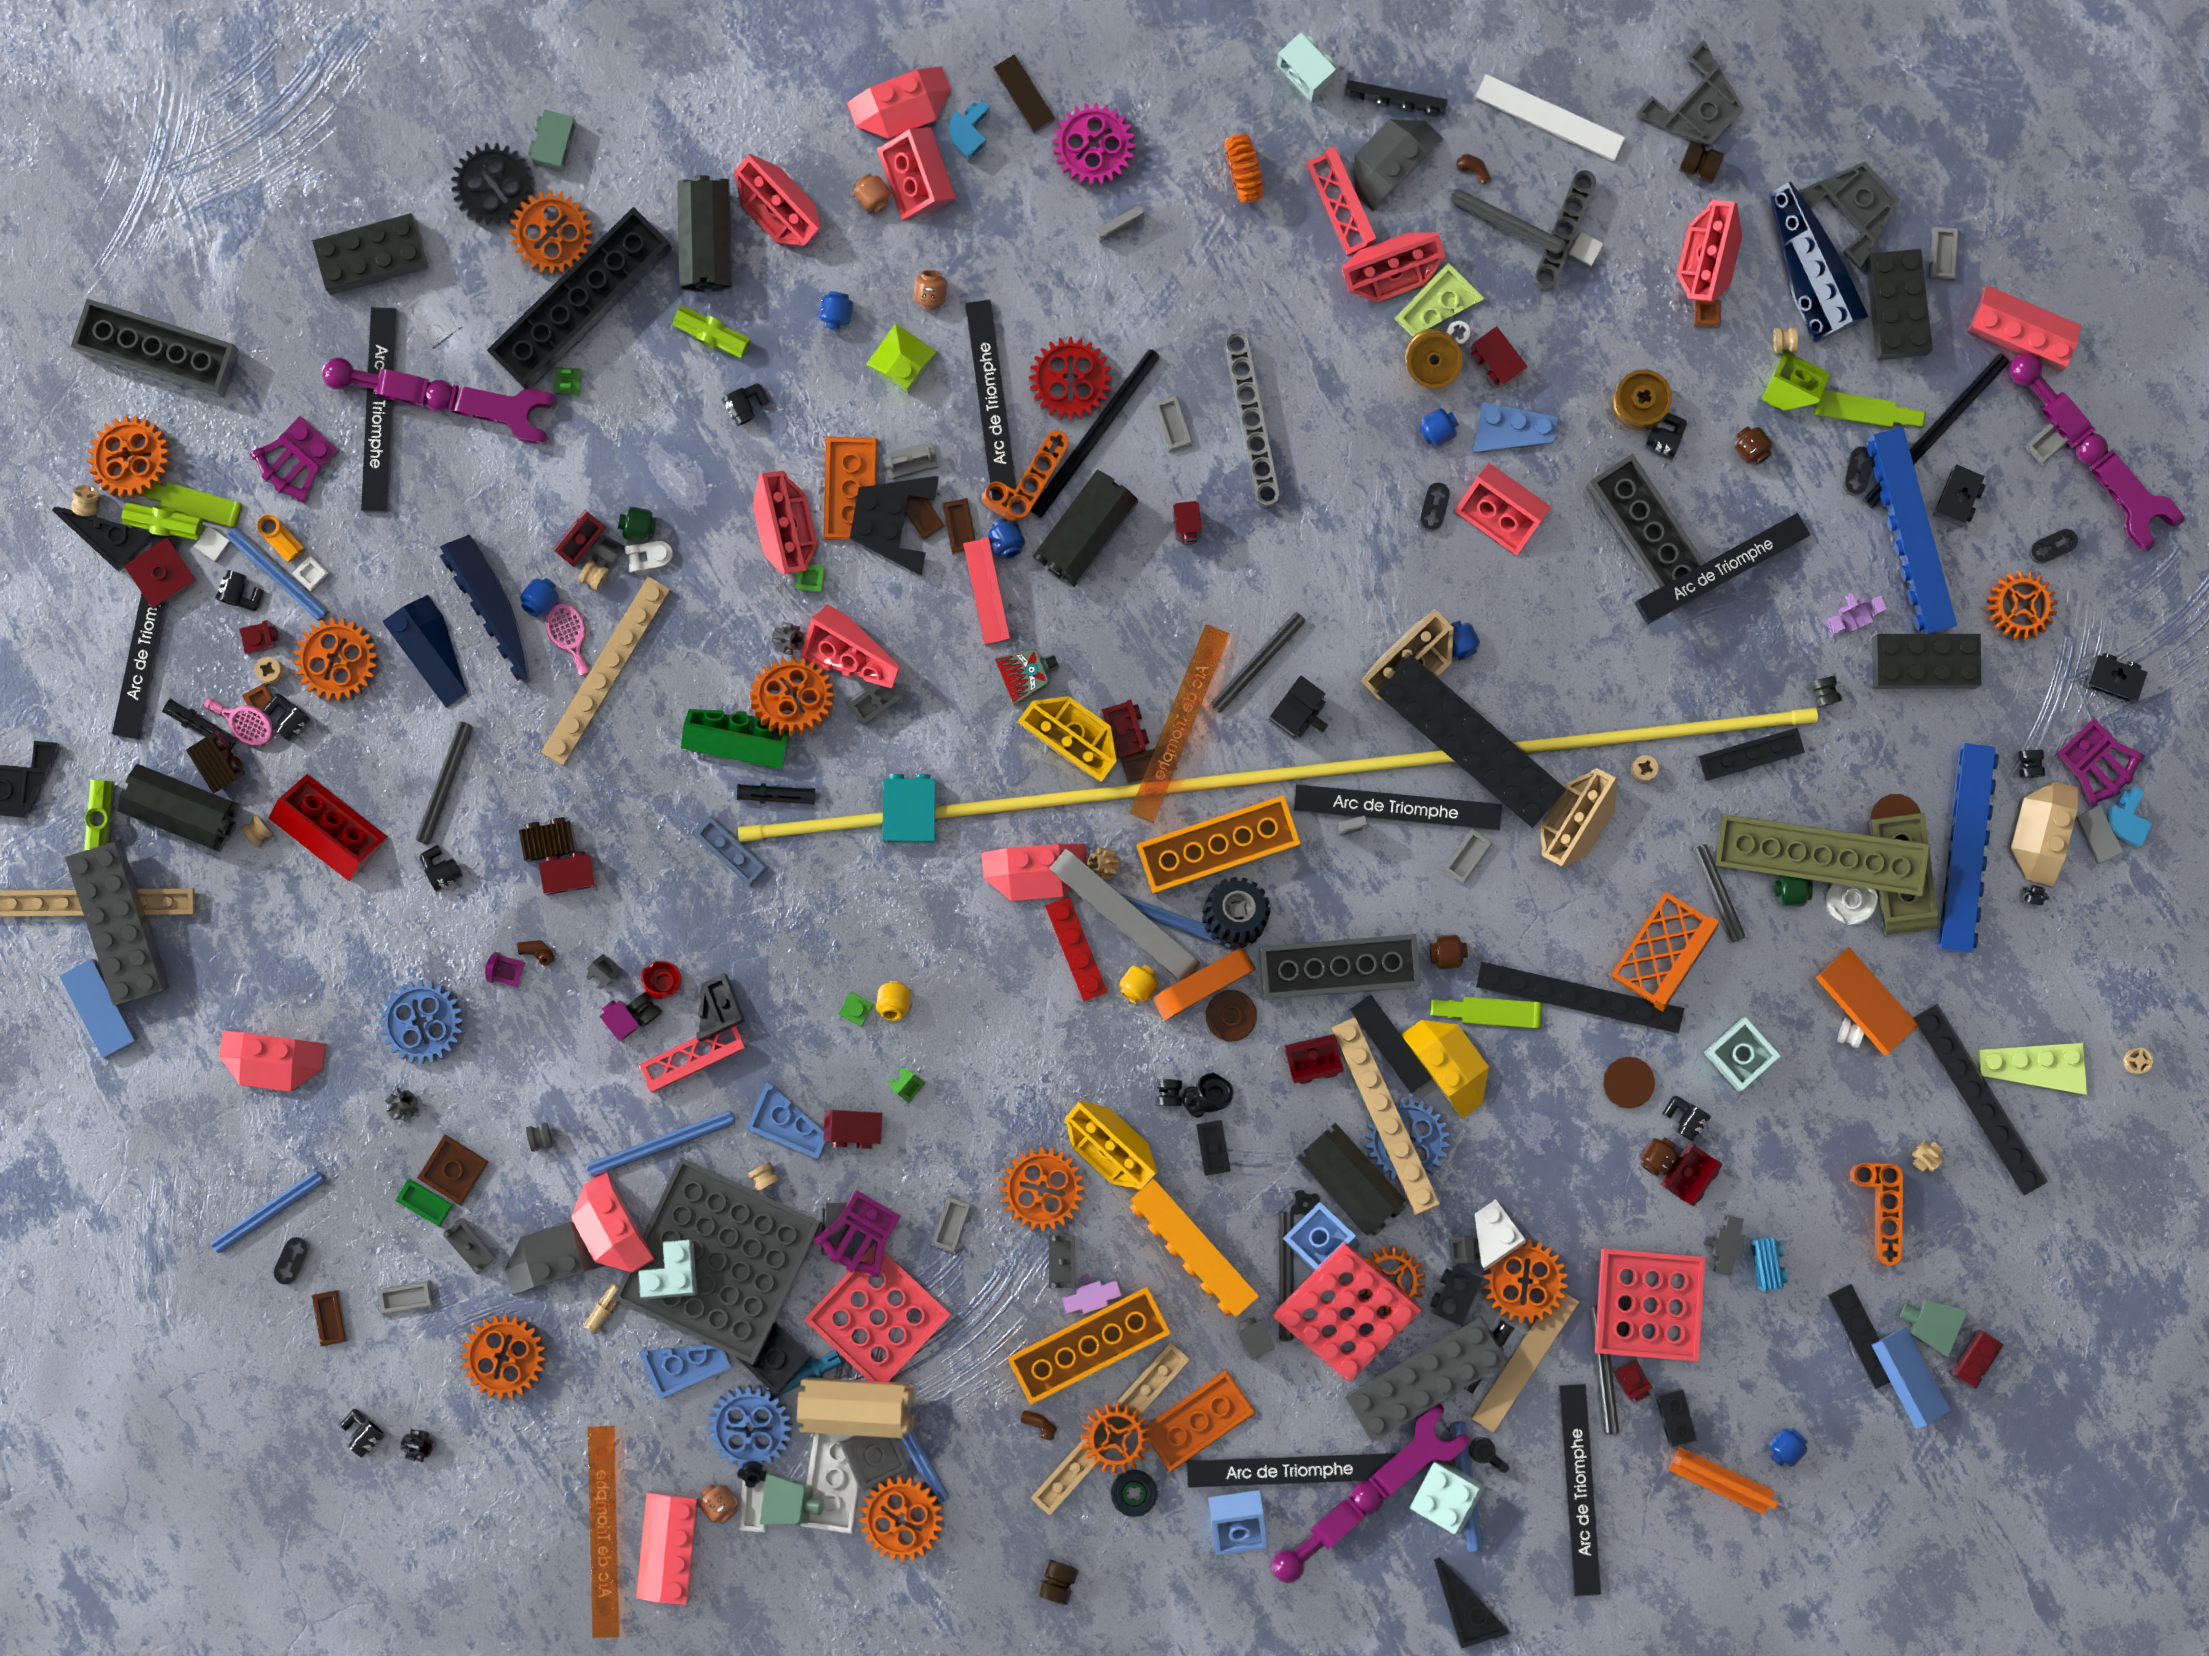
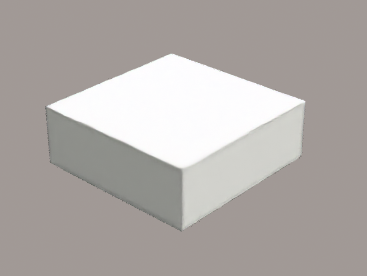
M1581 232L1568 256L1591 267L1603 243Z
M208 526L193 547L217 562L231 541Z
M311 555L292 573L310 592H313L329 575Z

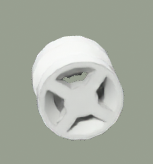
M1845 1018L1840 1027L1837 1042H1847L1852 1047L1858 1048L1864 1032L1857 1024L1852 1023L1851 1019Z

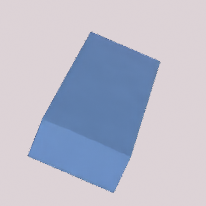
M90 959L60 975L102 1058L107 1059L138 1042L119 1004L113 1006L103 974L95 959Z
M1907 1326L1895 1330L1872 1344L1915 1429L1927 1426L1951 1411Z

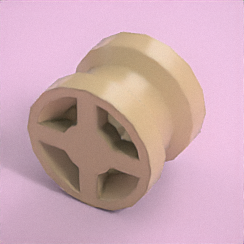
M1780 327L1774 328L1775 353H1781L1783 350L1796 353L1798 348L1797 328L1790 327L1788 330H1782Z
M89 485L75 487L73 489V498L75 500L71 504V510L81 516L96 514L98 508L96 501L99 499V491Z
M590 559L584 566L578 582L582 584L587 583L591 585V589L598 591L605 581L609 569L597 566L596 562Z
M262 657L257 661L254 668L257 678L266 684H275L283 677V666L273 657Z
M1641 755L1632 763L1631 774L1639 782H1648L1657 775L1658 763L1652 756Z
M257 814L253 817L251 823L244 824L241 827L244 834L256 847L261 845L265 837L273 835L267 824Z
M2131 1049L2124 1055L2123 1065L2129 1073L2143 1074L2151 1069L2153 1057L2147 1049Z
M770 1162L748 1173L749 1178L755 1182L757 1192L780 1180L777 1175L773 1174Z

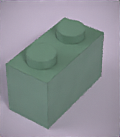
M544 110L543 116H538L535 131H538L536 141H531L528 153L533 164L564 171L577 124L574 117Z

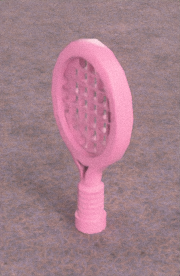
M564 603L556 604L546 615L545 627L547 635L558 648L566 650L573 655L578 675L584 676L590 672L583 655L580 653V647L585 638L586 631L584 620L572 606Z
M211 697L206 699L203 707L226 717L231 732L241 742L251 746H260L269 742L273 737V723L269 716L261 709L251 705H241L235 709H227L224 705L215 702Z

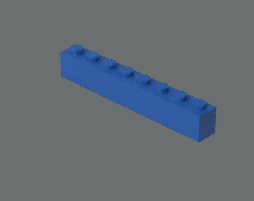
M1899 427L1873 434L1868 437L1867 450L1870 457L1874 458L1876 465L1873 467L1876 481H1880L1882 487L1880 498L1883 506H1887L1888 509L1887 524L1890 531H1894L1896 539L1894 541V550L1896 555L1901 557L1903 564L1900 567L1903 580L1907 581L1910 591L1907 592V597L1910 605L1915 608L1916 616H1914V623L1916 629L1921 631V634H1930L1956 627L1957 622L1904 428Z
M1969 743L1960 745L1937 950L1969 954L1978 945V933H1975L1976 923L1980 922L1981 907H1978V899L1983 896L1984 882H1981L1982 871L1985 872L1987 866V856L1983 855L1984 846H1988L1990 840V831L1986 830L1987 820H1991L1993 805H1989L1990 795H1994L1996 780L1992 779L1993 769H1997L1999 755L1995 754L1996 747Z

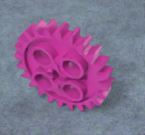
M1095 102L1093 109H1090L1088 104L1085 103L1084 111L1075 106L1074 116L1066 112L1068 121L1059 120V125L1063 129L1054 130V134L1060 138L1052 140L1053 145L1059 146L1053 150V155H1061L1056 160L1057 165L1065 164L1062 172L1066 173L1070 170L1071 180L1079 176L1081 185L1085 179H1089L1090 186H1093L1094 180H1098L1099 184L1103 186V178L1107 177L1112 183V174L1115 173L1121 177L1120 167L1124 169L1129 168V164L1125 159L1133 160V154L1128 151L1135 150V144L1129 143V141L1135 139V135L1127 134L1131 130V124L1123 125L1126 117L1121 116L1117 118V109L1109 113L1107 104L1100 110L1098 102ZM1096 121L1102 125V128L1098 132H1093L1089 130L1088 125ZM1108 129L1112 131L1110 134H1107L1106 136L1102 137L1104 132ZM1073 138H1078L1082 140L1083 144L1079 148H1072L1069 145V141ZM1099 140L1098 148L1092 146L1081 159H1076L1078 155L1089 148V141L1095 143ZM1108 141H1116L1119 147L1114 151L1106 149L1105 144ZM1090 157H1096L1100 161L1096 167H1089L1085 162Z

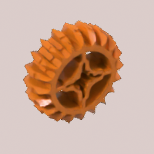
M1246 133L1231 135L1232 137L1225 139L1224 147L1236 195L1242 203L1255 202L1257 199L1263 198L1264 186L1252 140Z
M2017 571L2015 577L2008 573L2006 575L2007 581L2000 578L1997 581L2000 587L1993 586L1991 591L1995 595H1990L1987 599L1989 602L1994 603V605L1987 607V611H1995V614L1989 618L1990 621L1998 619L2000 622L1995 626V629L1998 630L2004 626V636L2013 631V640H2017L2020 633L2024 641L2029 639V633L2033 638H2037L2039 636L2038 630L2045 633L2047 631L2045 624H2053L2054 621L2049 616L2057 614L2055 609L2050 608V606L2058 604L2057 600H2050L2055 591H2046L2045 588L2050 583L2047 581L2041 585L2039 583L2042 579L2041 575L2036 576L2032 580L2033 574L2031 571L2026 573L2025 578L2022 571ZM2026 586L2033 591L2029 595H2023L2012 587ZM2005 593L2009 596L2007 599L2011 603L2010 611L2005 614L2003 609ZM2038 597L2042 605L2040 617L2036 615L2038 612L2034 608V602ZM2031 598L2030 601L2026 603L2027 606L2024 607V609L2014 613V611L2018 609L2017 605ZM2016 616H2021L2027 621L2030 620L2033 624L2022 626L2015 624L2011 620Z
M1383 1246V1255L1379 1256L1378 1252L1373 1250L1374 1260H1371L1368 1256L1364 1257L1385 1275L1389 1274L1391 1277L1392 1274L1396 1275L1398 1273L1397 1278L1394 1280L1397 1284L1396 1286L1411 1299L1414 1295L1420 1298L1423 1297V1294L1416 1290L1417 1287H1426L1425 1283H1418V1278L1425 1277V1273H1416V1270L1421 1268L1422 1264L1417 1263L1414 1266L1411 1264L1416 1258L1414 1254L1406 1259L1404 1258L1407 1254L1406 1249H1402L1400 1255H1397V1246H1392L1391 1254H1388L1386 1246ZM1386 1259H1395L1402 1262L1399 1267L1391 1272H1387L1378 1264ZM1407 1269H1409L1412 1277L1409 1293L1400 1282L1402 1275ZM1364 1289L1365 1293L1359 1296L1361 1299L1370 1298L1372 1291ZM1382 1305L1377 1309V1313H1379L1381 1307L1385 1308L1384 1315H1388L1391 1307Z
M1116 1402L1115 1410L1111 1411L1109 1403H1106L1105 1409L1107 1412L1102 1413L1101 1409L1097 1407L1095 1411L1099 1417L1095 1418L1091 1414L1088 1415V1419L1093 1423L1091 1426L1083 1424L1082 1427L1089 1430V1434H1081L1080 1437L1081 1439H1089V1443H1085L1081 1447L1082 1449H1091V1452L1086 1454L1087 1459L1095 1455L1096 1459L1092 1464L1094 1467L1101 1461L1104 1463L1102 1466L1103 1472H1106L1108 1465H1112V1474H1116L1117 1466L1121 1465L1122 1472L1126 1473L1127 1468L1125 1464L1130 1463L1131 1467L1135 1469L1137 1466L1133 1459L1137 1458L1143 1462L1144 1457L1139 1452H1149V1448L1142 1445L1143 1442H1151V1437H1143V1433L1149 1432L1150 1427L1141 1428L1140 1425L1146 1422V1418L1142 1417L1137 1421L1135 1418L1138 1416L1139 1410L1136 1409L1130 1415L1128 1413L1130 1405L1126 1404L1124 1411H1120V1403ZM1120 1416L1132 1423L1123 1428H1115L1108 1418ZM1102 1423L1107 1436L1104 1441L1095 1447L1094 1433L1097 1426ZM1108 1426L1112 1429V1431H1115L1116 1434L1123 1433L1126 1430H1128L1126 1433L1123 1434V1438H1120L1122 1440L1121 1445L1123 1446L1124 1450H1122L1121 1447L1117 1445V1443L1115 1442L1109 1443L1106 1446H1104L1106 1443L1109 1442L1108 1438H1111V1436L1109 1435L1111 1432L1108 1429ZM1137 1430L1138 1442L1134 1451L1130 1453L1125 1445V1439L1133 1431ZM1109 1448H1116L1124 1458L1112 1460L1100 1453Z

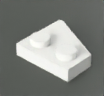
M1496 1199L1475 1213L1481 1265L1485 1271L1526 1243L1524 1237Z

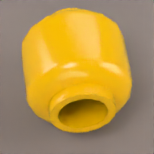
M1145 964L1142 968L1136 965L1131 966L1120 980L1119 985L1122 989L1120 993L1134 1004L1146 1002L1158 986V982L1154 978L1156 975L1155 971Z
M890 981L880 986L877 994V1011L886 1020L897 1021L909 1012L911 991L899 981Z

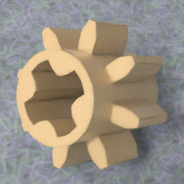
M1097 848V854H1090L1087 866L1103 880H1110V874H1116L1119 869V860L1115 856V851L1108 850L1107 848Z
M1924 1140L1913 1151L1912 1155L1916 1160L1912 1164L1921 1172L1926 1168L1932 1172L1944 1160L1940 1155L1944 1149L1935 1141L1928 1144Z

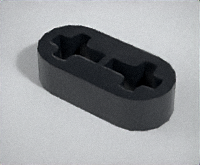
M1860 446L1855 448L1848 458L1843 487L1852 496L1862 494L1868 486L1873 457H1870L1866 447ZM1862 452L1867 461L1863 462L1861 469H1858V460L1854 459V456H1858ZM1857 473L1859 474L1858 482L1862 486L1854 490L1853 485L1849 484V481H1852Z
M1433 483L1426 492L1420 516V524L1424 530L1436 531L1444 521L1450 491L1443 483ZM1437 488H1440L1445 498H1440L1438 505H1434L1435 497L1431 495V492H1435ZM1435 509V518L1439 520V523L1434 522L1433 526H1430L1425 516H1430L1431 510Z
M2071 529L2055 532L2032 544L2029 551L2030 557L2036 563H2047L2075 549L2078 544V537ZM2062 535L2065 538H2071L2068 548L2065 544L2059 547L2055 544L2062 539ZM2038 545L2042 548L2051 546L2052 550L2045 554L2046 558L2036 554V551L2039 550Z
M294 1237L285 1244L273 1272L274 1278L280 1284H292L297 1280L310 1251L309 1244L304 1238ZM300 1242V1247L304 1251L303 1253H297L293 1260L291 1257L294 1250L291 1249V1245H297ZM289 1262H291L290 1272L293 1275L292 1277H286L284 1280L282 1279L283 1274L280 1273V1269L287 1268Z

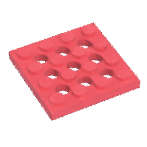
M1344 1241L1273 1313V1318L1350 1382L1422 1310L1420 1305ZM1342 1273H1351L1353 1279L1348 1283L1341 1282L1339 1276ZM1362 1289L1372 1291V1295L1368 1299H1361L1358 1293ZM1324 1291H1333L1335 1297L1330 1301L1323 1300L1321 1294ZM1382 1305H1387L1391 1307V1312L1383 1316L1377 1313V1309ZM1344 1307H1351L1354 1309V1314L1350 1317H1343L1340 1311ZM1312 1308L1318 1313L1316 1317L1307 1319L1303 1316V1312L1306 1309ZM1364 1323H1369L1373 1326V1330L1370 1333H1362L1359 1331V1327ZM1326 1325H1333L1336 1327V1332L1332 1335H1325L1322 1329ZM1346 1341H1351L1355 1343V1348L1351 1351H1344L1341 1349V1345Z
M876 1243L862 1256L860 1262L873 1263ZM883 1250L880 1273L884 1277V1283L881 1287L875 1288L870 1285V1273L856 1271L851 1273L848 1271L805 1317L804 1321L868 1381L889 1382L950 1317L951 1313ZM893 1290H898L903 1295L902 1303L897 1306L890 1304L888 1301V1295ZM857 1291L864 1293L866 1296V1302L861 1307H856L851 1302V1296ZM911 1308H917L921 1311L922 1319L920 1322L911 1323L908 1321L907 1313ZM875 1309L882 1310L885 1314V1320L880 1325H876L870 1320V1314ZM837 1311H844L848 1315V1322L844 1326H838L834 1323L833 1316ZM899 1327L903 1330L904 1338L901 1342L895 1343L889 1338V1332L892 1328ZM858 1328L865 1330L867 1333V1340L862 1344L855 1343L852 1338L854 1330ZM877 1346L883 1347L886 1351V1358L881 1362L873 1360L871 1356L873 1348Z
M1601 1249L1594 1353L1699 1362L1706 1257ZM1625 1269L1631 1271L1633 1279L1629 1284H1624L1620 1280V1274ZM1650 1271L1655 1272L1658 1276V1282L1653 1287L1649 1286L1645 1280L1647 1273ZM1676 1273L1683 1277V1285L1679 1289L1674 1288L1671 1284V1278ZM1623 1295L1628 1296L1631 1300V1306L1626 1311L1622 1310L1618 1305L1619 1298ZM1649 1297L1653 1298L1656 1302V1309L1651 1313L1644 1309V1301ZM1673 1300H1678L1682 1305L1681 1312L1677 1315L1672 1314L1669 1310V1305ZM1622 1321L1626 1322L1629 1326V1333L1624 1337H1621L1616 1330L1617 1325ZM1646 1324H1651L1655 1330L1653 1337L1650 1339L1645 1338L1642 1334V1328ZM1671 1326H1676L1680 1331V1336L1676 1341L1670 1340L1667 1335L1668 1329Z

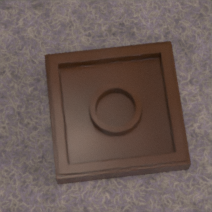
M444 1134L417 1179L462 1206L489 1161Z

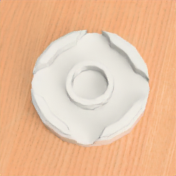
M1836 883L1829 885L1825 896L1826 907L1830 915L1838 922L1847 925L1860 924L1868 920L1875 912L1878 903L1876 889Z

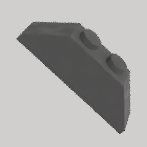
M1389 119L1354 156L1355 192L1358 198L1374 211L1444 138L1426 121Z
M568 1222L521 1237L505 1268V1272L513 1295L606 1265L594 1262L575 1224Z

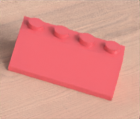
M1987 285L1967 333L2019 355L2026 353L2034 355L2041 364L2062 372L2068 367L2077 345L2082 325Z
M647 1493L636 1598L681 1605L689 1603L699 1497Z

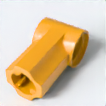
M266 514L258 519L256 526L259 534L271 544L287 563L294 560L305 549L274 515ZM268 521H275L276 529L274 532L265 533L263 529L264 524Z

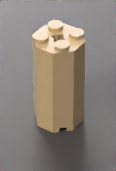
M805 1377L801 1380V1386H805L804 1392L799 1391L797 1421L798 1423H803L799 1427V1432L904 1438L909 1430L914 1428V1415L910 1414L911 1404L915 1402V1388H909V1383Z

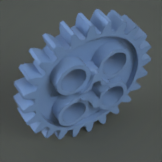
M418 980L417 987L411 981H408L407 990L399 985L398 990L400 994L397 995L390 992L389 994L393 1001H384L383 1003L388 1007V1010L379 1012L386 1016L385 1020L378 1022V1024L386 1026V1029L380 1032V1035H388L389 1037L385 1040L384 1044L389 1045L393 1043L394 1046L390 1052L395 1053L400 1050L399 1058L403 1060L409 1055L410 1063H413L416 1057H418L420 1064H424L425 1057H428L429 1061L433 1063L435 1062V1054L440 1058H444V1049L450 1052L453 1051L449 1045L450 1042L459 1043V1040L454 1037L455 1033H463L461 1029L457 1028V1024L464 1022L463 1019L457 1018V1015L463 1010L454 1009L458 999L449 1000L452 994L451 991L442 994L443 985L441 984L436 989H433V981H429L426 987H424L423 980ZM428 999H434L436 1002V1009L431 1013H427L424 1009V1003ZM414 1000L418 1001L420 1016L427 1018V1022L423 1026L429 1039L428 1044L424 1042L421 1026L415 1025V1022L419 1021V1016L414 1007ZM404 1006H408L411 1009V1016L407 1020H402L399 1016V1011ZM440 1023L443 1026V1034L438 1038H434L431 1034V1028L433 1025ZM411 1031L417 1032L419 1038L418 1042L414 1045H409L406 1041V1036Z
M1401 1098L1399 1106L1396 1107L1405 1128H1407V1119H1412L1410 1139L1414 1140L1412 1144L1415 1149H1422L1425 1152L1426 1158L1421 1164L1425 1171L1433 1175L1435 1172L1432 1166H1442L1438 1157H1447V1154L1441 1151L1442 1148H1448L1450 1145L1447 1142H1443V1139L1449 1137V1133L1441 1131L1447 1124H1438L1437 1121L1441 1114L1432 1116L1433 1106L1425 1110L1423 1109L1424 1101H1421L1417 1107L1414 1106L1413 1098H1411L1408 1105H1405L1404 1100ZM1369 1123L1367 1127L1373 1133L1365 1134V1138L1372 1140V1142L1366 1144L1365 1148L1373 1149V1152L1368 1158H1376L1375 1167L1382 1165L1384 1167L1382 1174L1384 1175L1388 1171L1391 1172V1180L1393 1181L1397 1173L1386 1154V1149L1375 1125ZM1418 1123L1426 1124L1429 1128L1428 1134L1425 1136L1418 1135L1415 1132V1125Z
M748 1384L746 1391H743L739 1385L736 1388V1394L729 1389L726 1393L728 1399L720 1396L718 1399L720 1405L714 1404L712 1407L716 1414H710L708 1417L710 1421L714 1422L707 1426V1430L714 1431L708 1439L710 1441H717L713 1446V1450L721 1448L722 1452L719 1457L723 1458L728 1455L730 1457L728 1464L730 1465L736 1460L738 1461L739 1469L743 1463L748 1461H757L763 1467V1460H766L771 1465L773 1463L772 1455L780 1458L782 1453L779 1449L786 1450L788 1446L783 1440H790L792 1436L785 1432L793 1427V1424L785 1422L791 1418V1414H783L787 1405L782 1404L779 1406L777 1403L780 1396L772 1399L770 1397V1390L763 1394L761 1385H759L756 1391L752 1390L751 1384ZM733 1409L740 1410L743 1418L734 1419L730 1415V1411ZM759 1409L766 1410L769 1413V1418L760 1419L756 1411ZM748 1422L751 1423V1427L754 1428L752 1432L749 1431L748 1427H746V1424ZM727 1425H730V1426H733V1427H736V1428L728 1429V1428H727ZM772 1425L773 1428H772V1429H769V1428L764 1427V1426ZM731 1436H741L744 1443L741 1445L734 1444L731 1441ZM757 1436H767L770 1443L766 1445L760 1444L757 1441Z

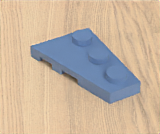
M1483 402L1472 454L1516 447L1553 444L1558 417Z
M766 1081L746 1129L819 1159L826 1141H823L824 1131Z
M710 1344L639 1351L659 1400L732 1367L726 1352Z

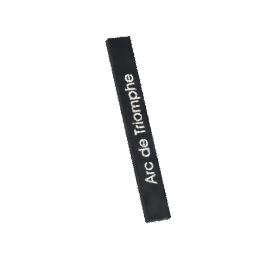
M991 299L965 303L989 479L990 483L1001 482L1015 490V472ZM991 490L992 500H1001L1000 493L996 490Z
M371 307L368 356L369 373L379 375L380 369L395 371L397 308ZM367 388L361 511L388 512L393 400L374 395L375 389Z
M1796 513L1644 596L1634 604L1645 623L1649 625L1802 541L1811 534L1799 514Z
M153 535L151 547L163 539L169 538L177 552L179 551L180 538ZM141 593L112 735L139 740L168 600L157 608L152 609Z
M1296 784L1294 811L1353 817L1365 815V818L1500 830L1502 804Z
M1586 1384L1559 1385L1574 1596L1601 1595Z
M1396 1453L1187 1461L1188 1488L1369 1481V1478L1392 1459Z

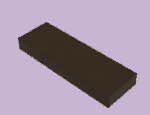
M1015 54L993 67V70L1033 133L1055 120L1052 112Z

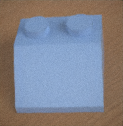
M1320 1202L1283 1237V1240L1313 1272L1344 1241L1354 1250L1360 1246L1356 1235Z
M1260 1490L1208 1497L1216 1556L1268 1548Z

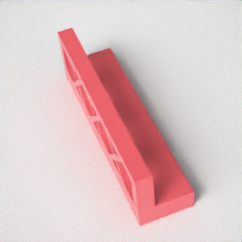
M1333 146L1326 149L1325 154L1307 161L1306 166L1346 255L1348 256L1375 244V234L1336 147ZM1327 160L1331 169L1328 177L1325 178L1318 175L1314 165ZM1332 174L1335 178V181L1330 179ZM1320 180L1326 182L1325 185H1324V188H1323V186H1322ZM1328 183L1339 187L1341 194L1338 201L1327 197L1325 191ZM1342 197L1346 204L1341 203ZM1331 204L1336 205L1334 211L1331 207ZM1338 207L1349 210L1351 218L1348 224L1337 220L1336 212ZM1352 221H1354L1356 227L1351 226ZM1341 227L1346 228L1345 233H1343ZM1352 230L1359 233L1363 242L1349 247L1346 240L1348 231Z
M986 537L981 540L963 543L984 644L1008 640L1010 637L989 538Z
M737 1027L731 1028L736 1040L727 1045L718 1043L721 1033L716 1035L714 1041L704 1040L713 1044L710 1053L704 1056L694 1054L697 1043L700 1042L696 1037L639 1064L647 1081L646 1084L649 1091L654 1093L747 1049ZM716 1045L721 1046V1048L715 1050ZM690 1046H693L691 1052L684 1050ZM683 1052L689 1055L685 1065L680 1067L670 1065L674 1054ZM669 1057L667 1063L661 1061V1060H663V1059ZM654 1063L665 1065L666 1068L663 1075L652 1080L647 1067Z

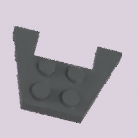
M1703 40L1687 57V60L1706 76L1673 113L1651 96L1637 111L1636 115L1709 148L1744 110V107L1729 81L1724 77L1717 60L1713 58L1707 43Z
M1866 161L1823 181H1818L1802 190H1798L1811 209L1827 196L1861 232L1862 235L1843 252L1858 269L1864 264L1900 200Z

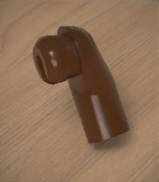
M1463 154L1461 158L1457 159L1456 165L1461 171H1466L1467 169L1474 171L1480 185L1492 180L1482 159L1470 154Z
M541 940L517 943L519 955L533 954L543 966L551 964L554 959L552 950Z
M1026 1410L1023 1411L1021 1423L1041 1428L1040 1437L1043 1439H1054V1433L1057 1432V1429L1052 1422L1043 1415Z

